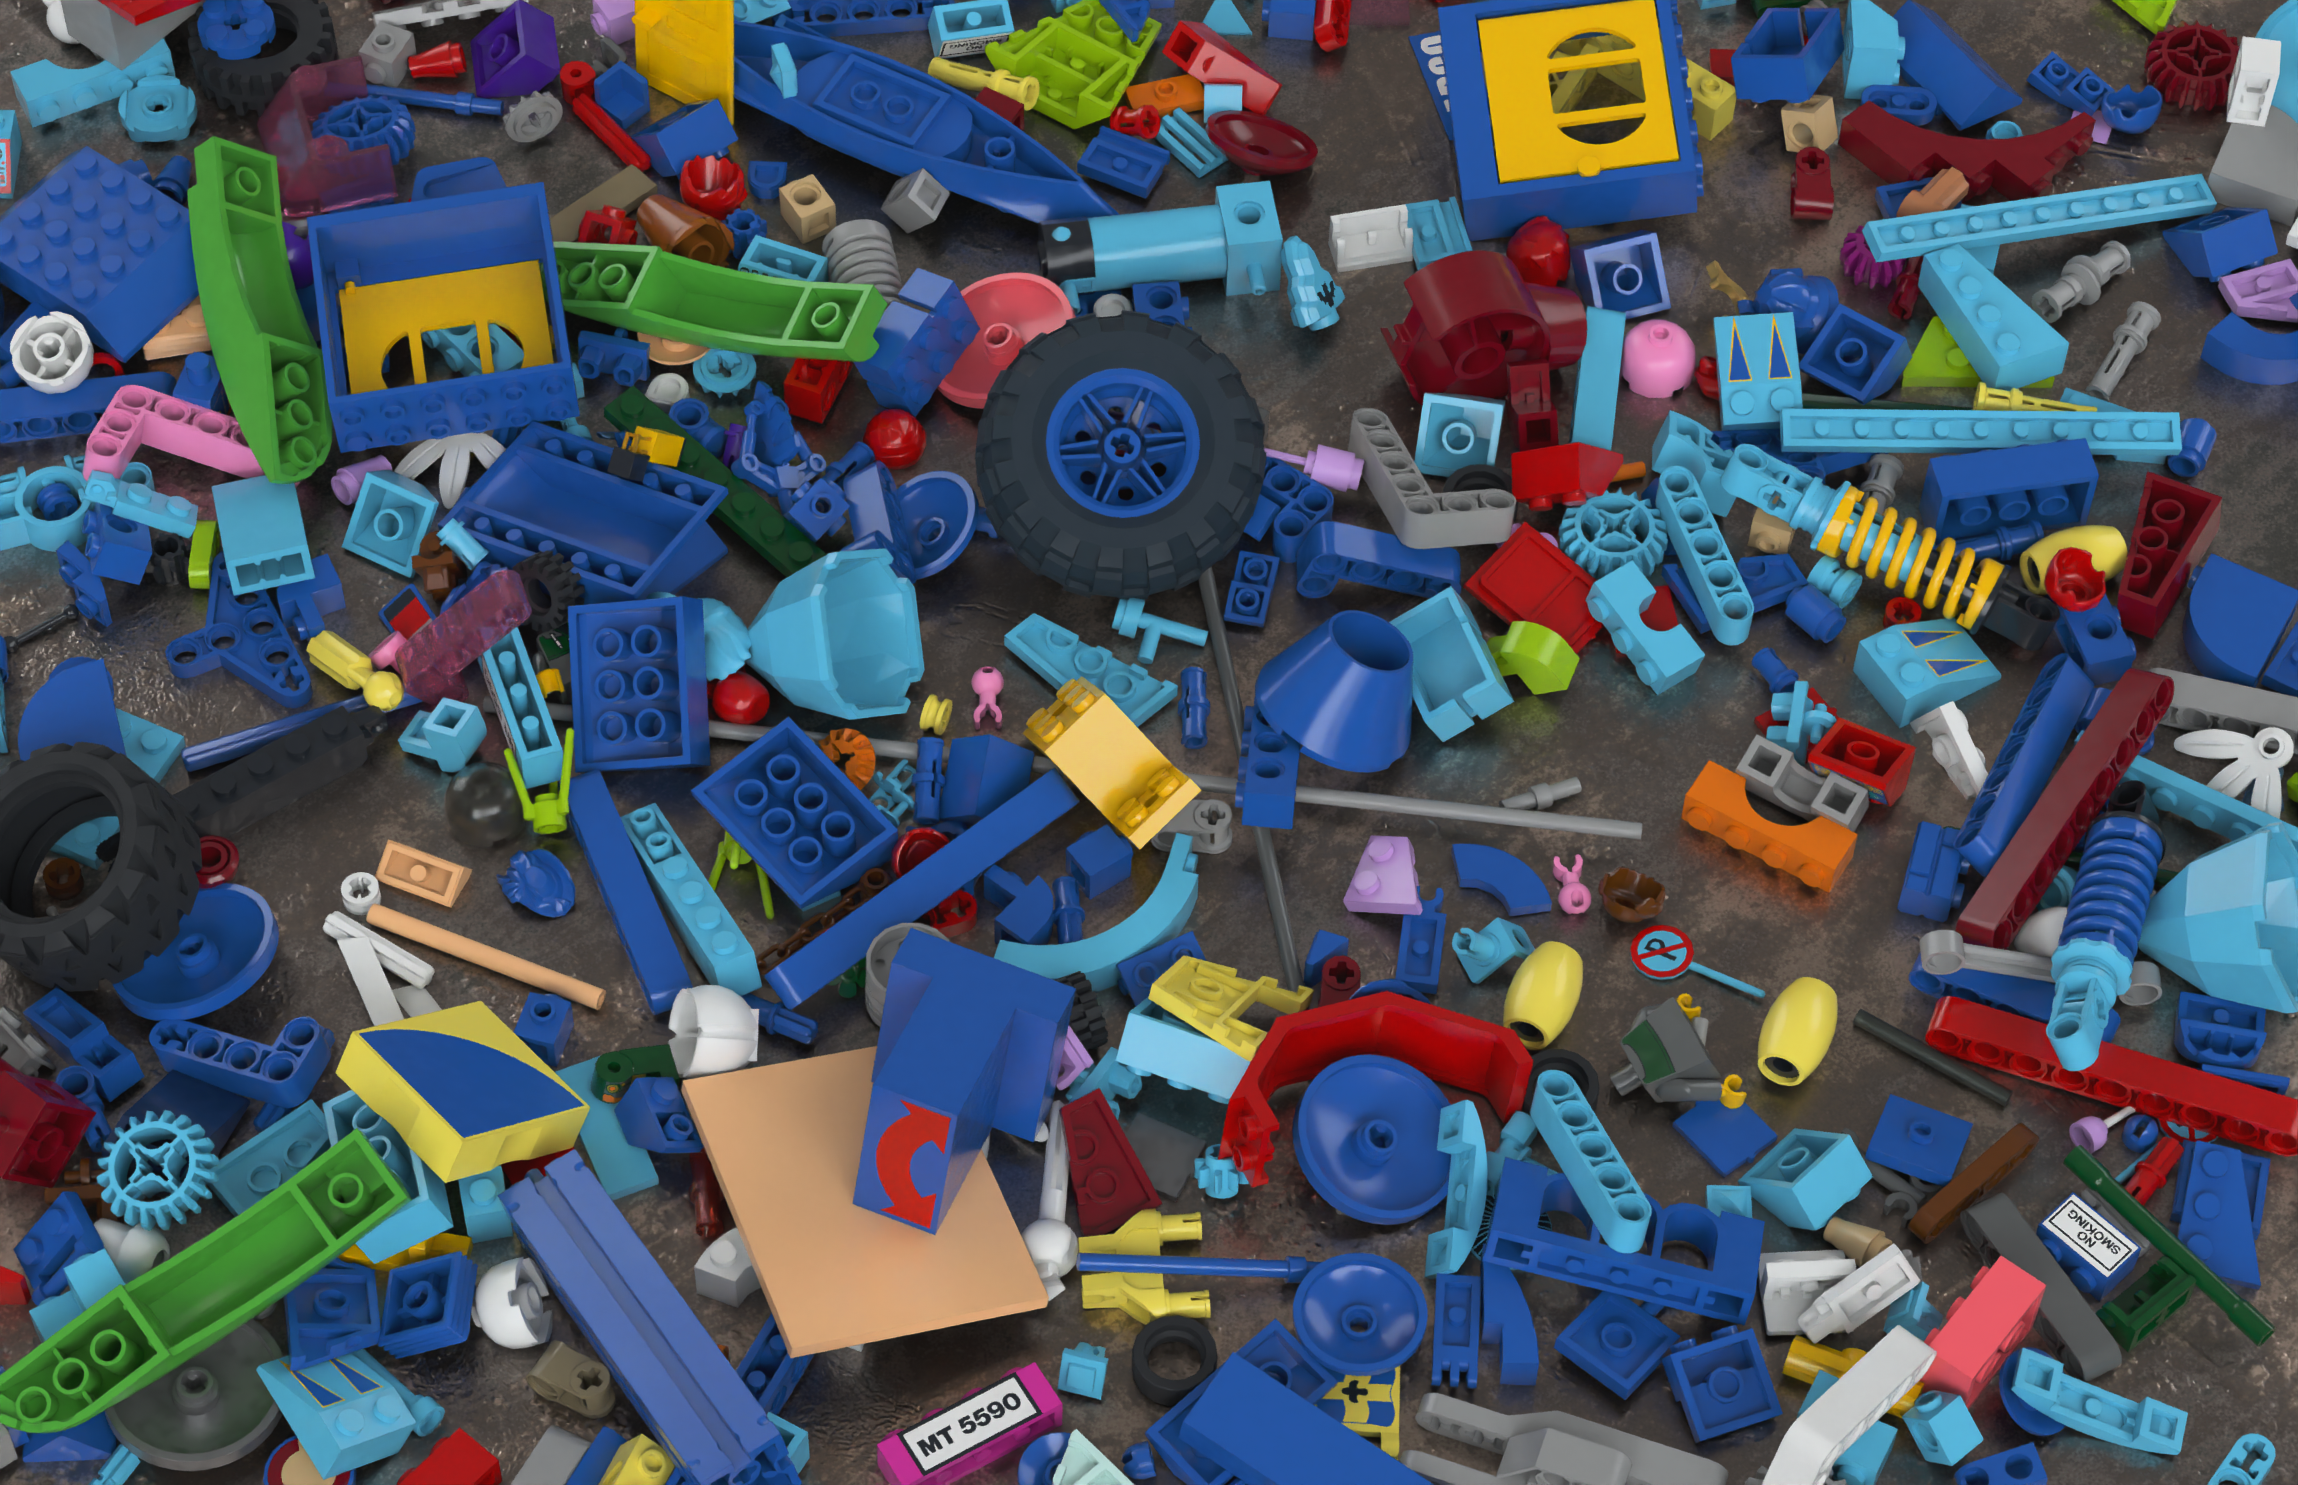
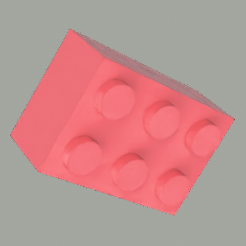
M2000 1256L1991 1268L1984 1265L1979 1270L1970 1285V1288L1973 1289L1966 1300L1959 1296L1947 1312L1945 1319L1948 1322L1941 1331L1936 1327L1933 1328L1924 1340V1343L1937 1351V1355L1928 1371L1919 1380L1924 1382L1921 1395L1932 1390L1961 1395L1969 1410L2001 1369L2006 1357L2017 1349L2032 1330L2046 1284L2003 1256Z

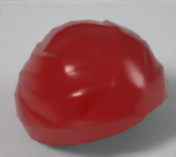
M885 409L876 414L867 424L863 436V443L868 445L874 452L875 460L873 462L880 460L888 469L893 470L905 469L916 464L922 458L927 442L925 429L920 422L909 412L902 409Z

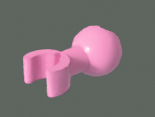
M980 667L974 673L971 681L973 690L979 695L980 704L974 711V728L976 730L980 729V720L986 715V711L989 710L990 715L995 719L996 729H1001L1002 712L996 706V696L1003 689V676L995 667Z
M1579 854L1575 855L1572 872H1569L1567 867L1561 865L1560 857L1555 856L1553 860V875L1558 881L1563 882L1564 886L1559 892L1558 902L1561 909L1568 914L1584 913L1591 904L1592 897L1589 889L1579 881L1583 865V859Z

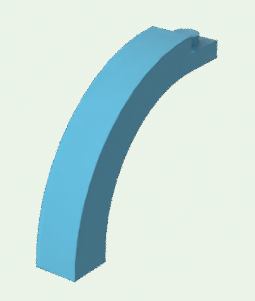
M1176 833L1165 870L1155 890L1134 914L1120 924L1091 938L1058 945H1029L1000 940L994 958L1052 980L1081 971V973L1086 975V980L1090 981L1092 991L1096 993L1117 985V980L1122 977L1116 965L1175 939L1189 919L1198 898L1199 874L1195 873L1198 855L1192 853L1193 836Z

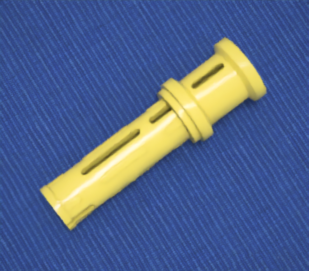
M934 57L928 68L930 76L946 84L974 92H981L984 87H988L1024 104V110L1026 111L1034 107L1039 96L1040 87L1037 78L1032 76L1025 78L1013 76L1010 71L1005 69L995 70L994 72L986 71L940 57Z
M1984 382L1978 383L1973 403V410L2097 412V407L2082 406L2025 396L2022 391H2019V388H2012L2010 391L1989 388Z

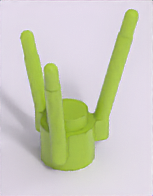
M572 728L566 730L559 794L558 781L549 783V793L537 795L534 804L531 803L512 750L510 748L504 750L508 768L523 807V818L525 821H533V831L539 834L558 833L567 829L566 815L569 814L568 797L574 747V729Z
M726 830L724 841L718 844V854L708 880L714 891L726 858L730 861L731 869H737L738 864H746L752 859ZM756 863L765 914L768 919H772L774 911L768 875Z

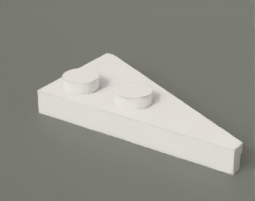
M1954 701L1942 705L1910 722L1916 734L1925 730L1932 738V755L1944 767L1948 776L1966 800L1973 797L1977 798L1988 776L1986 760L1981 750L1975 747L1968 733L1967 719L1963 712L1957 709Z

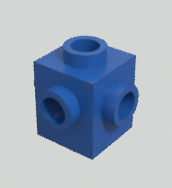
M820 478L811 485L806 480L790 496L795 503L787 510L783 517L814 543L825 532L831 537L847 521L842 514L850 505L844 500L847 495L835 482L829 480L826 483ZM815 504L821 508L822 513L816 509Z

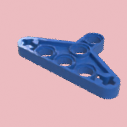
M788 0L791 9L773 16L772 27H774L780 15L783 14L827 37L928 30L927 25L933 6L954 4L955 2L954 0ZM918 4H922V14H918ZM897 9H906L910 12V15L896 17L891 13ZM865 11L873 14V17L867 20H859L854 15ZM804 12H809L810 22H805ZM823 14H831L836 17L835 20L828 23L817 20Z
M1780 428L1711 431L1713 432L1711 440L1723 451L1731 449L1734 452L1735 448L1740 444L1755 445L1774 458L1796 467L1799 471L1813 478L1817 476L1823 479V485H1825V476L1827 474L1869 462L1873 455L1880 454L1857 452H1781ZM1786 476L1784 478L1785 484L1787 483L1789 476Z
M224 552L218 553L212 564L205 628L176 638L169 643L165 651L169 671L179 678H191L222 666L286 708L294 709L306 705L313 695L310 675L266 590L250 592L258 595L257 600L251 604L238 603L236 600L240 595H233L226 569ZM259 622H269L273 625V628L264 634H256L252 631L253 626ZM226 636L235 640L232 646L225 649H218L213 646V643L220 637ZM189 651L196 654V658L190 663L181 664L174 660L181 652ZM281 651L289 655L286 661L279 664L267 661V657L273 652ZM290 674L294 685L299 688L296 691H292L291 688L287 687L285 677Z

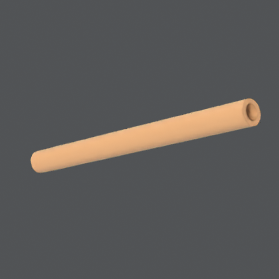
M376 903L368 911L366 921L371 925L585 1006L599 1010L605 1000L606 990L427 922Z

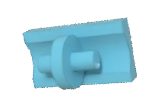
M1795 681L1794 692L1773 693L1771 703L1773 720L1789 721V725L1769 726L1766 734L1767 740L1793 752L1794 759L1801 766H1805L1809 735L1810 742L1818 744L1837 721L1832 714L1827 712L1825 704H1816L1814 708L1813 701L1807 697L1808 681Z
M1110 1047L1097 1066L1092 1064L1079 1074L1069 1085L1070 1090L1065 1096L1069 1103L1100 1088L1118 1120L1120 1114L1119 1105L1112 1099L1116 1094L1128 1099H1134L1143 1085L1141 1076L1129 1072L1126 1069L1127 1065L1115 1061L1118 1049Z

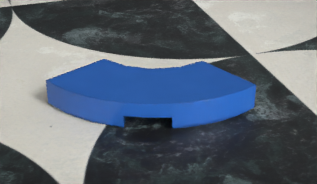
M1452 844L1451 855L1459 887L1478 888L1491 893L1503 903L1509 916L1551 911L1552 901L1545 885L1538 875L1524 862L1497 848L1479 844Z

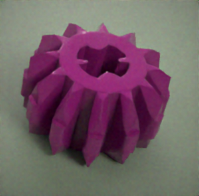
M1859 225L1855 233L1847 234V237L1844 239L1843 248L1840 250L1839 260L1840 265L1843 266L1844 276L1854 277L1855 286L1864 282L1868 283L1870 289L1876 283L1887 288L1891 280H1896L1898 275L1902 273L1906 258L1876 262L1862 233L1864 227Z

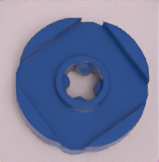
M206 0L203 3V12L199 15L197 22L198 33L203 47L207 51H209L208 47L211 50L217 51L218 57L228 60L245 59L257 55L261 52V45L266 43L268 39L271 43L276 34L272 9L264 0ZM241 24L240 29L233 30L232 26Z

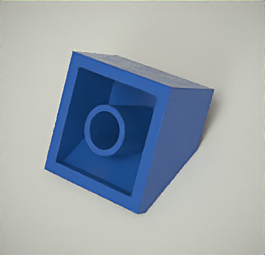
M718 98L688 103L630 136L651 157V166L662 177L676 175L678 179H680L685 161L694 160L697 155L702 159L711 155L718 159L729 152L728 145L739 140Z
M2226 207L2162 231L2165 241L2193 277H2208L2210 282L2220 281L2221 277L2232 275L2231 271L2240 267L2243 270L2260 267L2265 264L2264 258L2278 253L2267 209Z
M1638 230L1570 247L1576 285L1586 306L1625 312L1626 319L1671 308L1657 232Z
M1839 303L1800 361L1799 369L1801 372L1865 405L1892 388L1911 360L1912 354L1907 339L1904 336Z

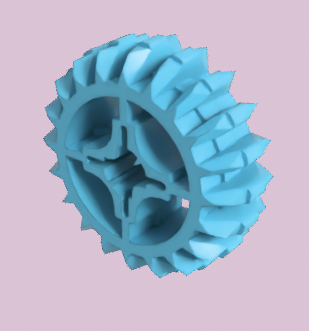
M1621 487L1615 493H1609L1606 490L1602 496L1586 498L1587 503L1584 505L1572 506L1566 509V512L1563 514L1562 524L1559 526V548L1593 578L1601 579L1631 560L1634 561L1644 576L1651 577L1655 567H1659L1663 561L1664 551H1666L1668 543L1666 538V521L1661 520L1660 509H1651L1650 499L1639 501L1636 491L1628 496L1623 494ZM1584 531L1590 535L1591 543L1583 535ZM1635 532L1641 537L1643 543H1640L1636 539V534H1634Z
M164 1110L159 1119L153 1111H147L144 1123H141L136 1117H130V1130L126 1132L120 1127L115 1128V1134L119 1137L116 1144L103 1142L104 1148L111 1154L110 1157L97 1159L98 1165L106 1170V1172L96 1177L98 1184L102 1187H107L101 1193V1197L106 1203H112L110 1210L117 1217L124 1215V1221L128 1225L135 1226L140 1222L143 1229L150 1231L157 1222L161 1229L169 1230L173 1217L180 1224H186L187 1217L185 1212L191 1209L196 1214L201 1213V1207L196 1203L200 1197L212 1199V1193L205 1186L206 1184L219 1182L218 1175L209 1170L219 1164L218 1157L210 1154L215 1145L210 1138H203L205 1130L199 1124L191 1126L192 1121L188 1116L181 1114L176 1119L171 1111ZM158 1140H173L170 1144L165 1142L157 1149L145 1148L146 1145ZM189 1155L188 1173L183 1183H181L180 1171L187 1163L185 1158ZM133 1158H135L136 1169L129 1178L131 1183L127 1185L128 1169ZM149 1159L157 1166L160 1165L164 1168L162 1172L168 1177L169 1180L167 1182L159 1175L156 1176L152 1173L154 1169L148 1164L147 1161ZM166 1191L171 1193L170 1196L158 1201H142L145 1197L150 1199L158 1192Z

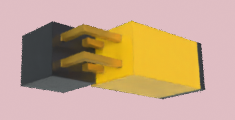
M636 426L635 433H625L622 447L614 446L607 472L626 479L643 482L648 462L679 467L687 438L667 431ZM629 436H632L633 440L631 446H629V449H627L626 446L628 443Z

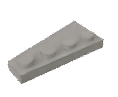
M432 0L371 12L374 27L381 21L407 30L406 24L421 22L422 27H428L444 23V17L458 15V19L463 20L481 16L480 11L495 9L496 13L504 12L516 0Z

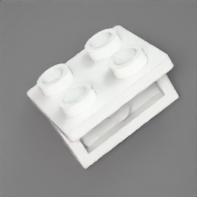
M1843 1250L1761 1253L1758 1282L1766 1334L1769 1336L1805 1334L1796 1319L1814 1305L1813 1302L1818 1297H1822L1821 1295L1856 1270L1855 1259H1845Z

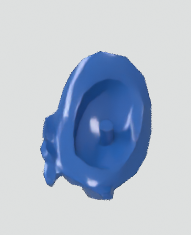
M543 849L527 852L519 850L510 857L511 866L507 868V874L505 876L496 875L503 894L507 896L512 904L520 902L540 915L552 918L565 916L575 904V885L569 871L549 851Z

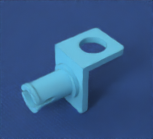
M1499 917L1478 933L1469 928H1461L1460 931L1464 935L1456 932L1452 939L1453 950L1457 953L1470 980L1475 984L1481 983L1513 956L1526 959L1535 950L1528 935L1521 926ZM1514 936L1518 938V940L1522 943L1523 946L1520 945V943L1516 940Z

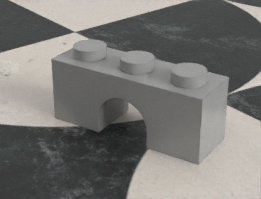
M1757 734L1736 768L1737 774L1746 778V790L1809 822L1819 816H1823L1855 832L1869 807L1867 789L1833 772H1830L1827 778L1818 776L1797 763L1793 752Z

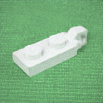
M1893 1243L1821 1295L1822 1297H1818L1813 1302L1814 1305L1796 1320L1813 1344H1816L1831 1332L1836 1334L1845 1330L1849 1334L1918 1285L1920 1279L1900 1249Z

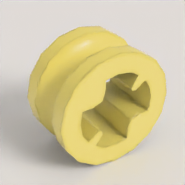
M929 695L921 713L920 729L927 731L929 728H933L935 734L942 735L951 716L952 700L946 698L941 702L938 700L937 695Z

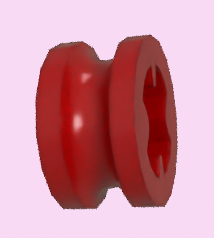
M1907 597L1891 599L1885 608L1883 617L1884 629L1893 625L1920 622L1922 614L1920 605L1915 600ZM1898 614L1901 617L1902 614L1909 616V620L1906 621L1905 617H1903V620H1898L1895 618V615Z

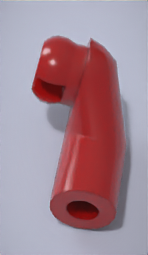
M1704 356L1700 358L1699 366L1695 368L1694 375L1702 393L1719 401L1716 358Z

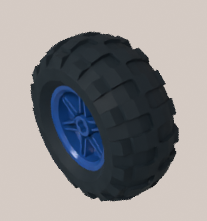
M1122 310L1120 315L1096 317L1095 313H1090L1066 320V324L1063 327L1049 334L1040 333L1019 349V354L1006 370L1000 371L987 394L986 404L978 424L975 453L977 485L982 493L986 514L998 537L1004 538L1017 554V559L1038 577L1043 574L1063 585L1065 591L1091 598V595L1117 597L1118 600L1129 598L1148 599V596L1168 589L1176 591L1200 579V576L1217 561H1222L1240 540L1246 525L1253 516L1264 481L1266 452L1264 451L1263 442L1264 425L1256 399L1249 396L1242 383L1240 371L1224 353L1220 352L1217 354L1201 340V334L1178 322L1171 326L1149 318L1150 313ZM1111 408H1119L1122 411L1123 419L1120 422L1116 423L1108 414ZM1150 424H1157L1161 429V433L1145 434V429ZM1079 432H1086L1089 434L1091 441L1077 443L1075 436ZM1119 444L1128 446L1124 457L1115 455ZM1154 464H1162L1166 467V473L1161 477H1157L1151 467ZM1091 472L1096 479L1095 483L1092 485L1084 484L1080 479L1081 474ZM1131 489L1134 496L1130 500H1122L1118 496V491Z

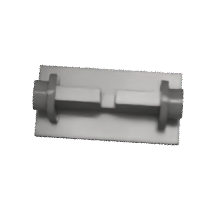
M2 1006L0 1009V1053L6 1047L9 1049L1 1058L24 1075L38 1077L39 1073L37 1070L42 1064L54 1070L56 1066L45 1056L49 1051L48 1047L32 1033L26 1036L19 1028L23 1021L8 1007Z

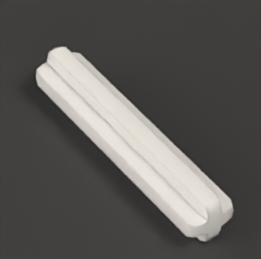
M334 911L326 917L323 925V931L336 940L368 936L382 967L418 988H423L431 983L435 972L431 965L339 911Z

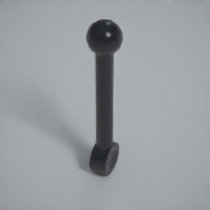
M66 605L63 612L16 637H4L7 654L16 652L19 644L65 619H76L79 615L76 605Z

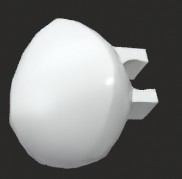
M2050 907L2029 916L2015 937L2014 945L2017 952L2052 957L2055 949L2058 947L2068 907Z

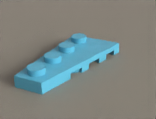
M1035 613L1004 635V645L1054 688L1059 690L1069 680L1074 678L1077 681L1083 676L1103 691L1137 727L1178 695V685L1166 679L1162 683L1148 676V670L1134 663L1129 666L1113 658L1111 651L1099 645L1094 648L1079 641V635Z

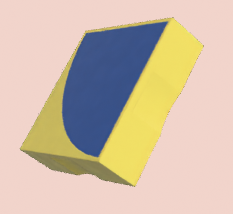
M482 1001L353 1031L335 1072L375 1113L396 1129L405 1143L445 1183L491 1171L495 1167L507 1162L530 1160L573 1148L590 1110V1106Z

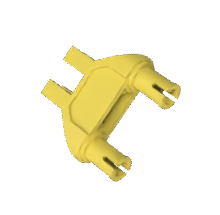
M1156 1208L1144 1209L1130 1218L1114 1234L1078 1237L1079 1253L1161 1256L1160 1246H1163V1242L1202 1240L1201 1213L1161 1215V1212L1156 1211ZM1111 1272L1082 1275L1081 1294L1083 1309L1120 1308L1144 1325L1165 1316L1179 1315L1191 1319H1208L1211 1317L1208 1289L1169 1293L1168 1289H1164L1163 1274Z

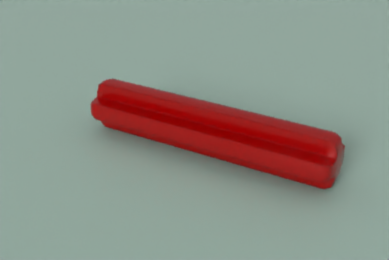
M582 93L579 97H575L572 100V111L627 166L632 164L641 172L651 167V157L588 94Z

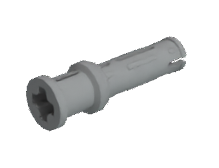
M2133 302L2128 307L2127 318L2123 325H2119L2113 333L2114 344L2102 361L2092 381L2086 387L2085 394L2108 402L2110 395L2134 355L2145 350L2148 343V335L2161 322L2158 310L2146 302Z
M1883 453L1875 454L1870 458L1868 463L1869 476L1859 489L1864 492L1861 505L1869 497L1876 498L1878 500L1876 512L1880 515L1884 512L1885 508L1893 503L1896 496L1894 491L1896 480L1900 479L1904 472V465L1898 458ZM1843 551L1842 556H1845L1844 560L1846 561L1847 552ZM1863 561L1859 566L1865 565L1866 562Z

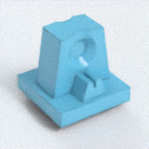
M1922 1281L1891 1303L1883 1329L1884 1332L1888 1334L1893 1328L1900 1325L1924 1341L1933 1328L1939 1329L1943 1315L1926 1300L1929 1285Z
M1080 1342L1074 1350L1064 1348L1057 1389L1101 1400L1108 1365V1358H1104L1106 1348L1091 1346L1084 1342Z

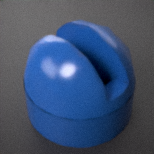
M2137 1114L2129 1118L2122 1131L2124 1145L2134 1152L2144 1153L2156 1144L2159 1131L2156 1121L2145 1114ZM2138 1127H2143L2145 1130L2141 1137L2138 1138L2134 1133Z
M1149 1441L1135 1443L1127 1447L1122 1454L1121 1462L1125 1464L1123 1471L1135 1480L1157 1476Z

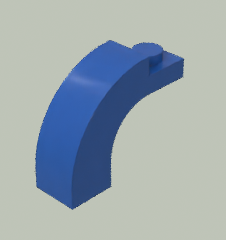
M2231 312L2207 333L2200 358L2220 372L2249 383L2282 385L2297 382L2298 331L2287 334L2264 332L2251 326Z

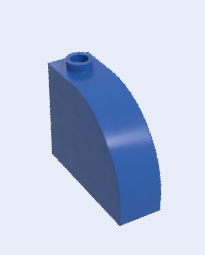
M2211 553L2204 567L2199 565L2195 567L2187 585L2188 588L2192 589L2182 626L2185 648L2193 664L2205 677L2256 688L2295 615L2298 606V590Z
M104 659L68 668L47 681L35 693L28 703L19 725L18 749L20 760L26 761L30 759V753L40 748L58 743L74 746L76 742L105 745L116 753H122L127 757Z

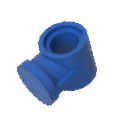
M686 398L674 403L670 408L669 417L717 459L721 457L726 446L728 435L724 434V431L727 429L709 417L708 407L704 402L698 399Z

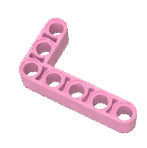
M126 385L116 392L87 440L83 466V477L86 481H88L92 470L113 474L114 478L120 479L142 443L245 479L265 475L250 449L236 418L138 385ZM300 481L295 483L296 487L300 484Z

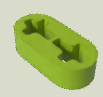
M196 521L188 568L189 586L191 589H210L213 560L220 550L218 521Z

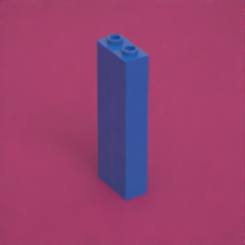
M1232 1352L1186 1416L1178 1436L1179 1439L1248 1485H1434L1234 1352Z

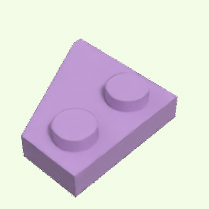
M2291 259L2220 278L2218 289L2232 312L2237 316L2298 323V310L2289 299L2298 293V270Z
M1370 836L1343 899L1349 912L1421 915L1423 909L1417 893L1419 882L1417 872L1414 869L1416 862L1415 854L1408 837Z

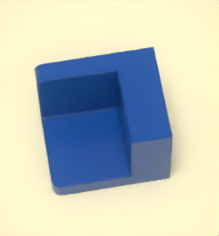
M620 60L595 79L596 103L623 130H626L650 111L647 79Z

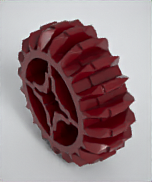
M2181 20L2177 27L2168 24L2164 32H2157V35L2147 48L2144 63L2147 84L2153 85L2161 94H2165L2166 103L2173 100L2178 102L2179 109L2184 105L2192 106L2194 111L2200 106H2204L2208 111H2211L2215 104L2224 107L2228 101V87L2240 48L2237 43V37H2227L2226 28L2218 31L2213 29L2212 23L2208 26H2201L2197 20L2193 25H2188L2183 20Z

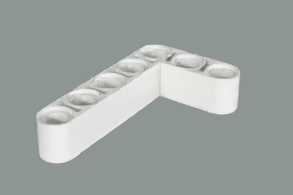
M1897 1325L1796 1419L1785 1434L1762 1485H1824L1834 1462L1925 1375L1932 1365L1937 1351L1902 1326Z

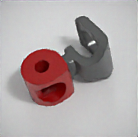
M605 37L600 40L604 63L610 68L620 60L627 64L626 53L612 39ZM597 59L591 63L592 66L583 61L566 63L560 70L564 100L572 105V100L575 97H579L582 93L588 94L595 100L594 81L606 72L608 68Z

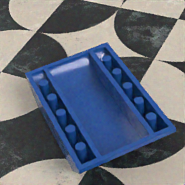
M85 146L69 154L0 216V283L29 302L33 303L36 301L50 312L58 311L72 315L84 326L92 343L112 354L123 363H126L199 295L192 250L189 209L92 148Z
M531 421L440 521L438 528L441 530L452 518L458 523L463 521L465 524L462 527L489 551L480 562L501 564L502 568L508 567L509 571L513 570L512 567L540 551L542 553L547 550L553 551V556L558 553L563 555L562 563L565 564L570 561L574 565L570 570L574 575L579 572L582 578L576 583L577 586H584L585 593L579 595V597L585 599L584 605L637 600L729 493L727 487L657 463L648 462L643 482L609 473L607 470L614 448ZM539 580L542 593L550 596L547 587Z

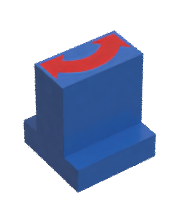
M911 928L891 962L871 1079L873 1087L853 1204L936 1235L992 1127L1034 1142L1052 1107L1076 988Z

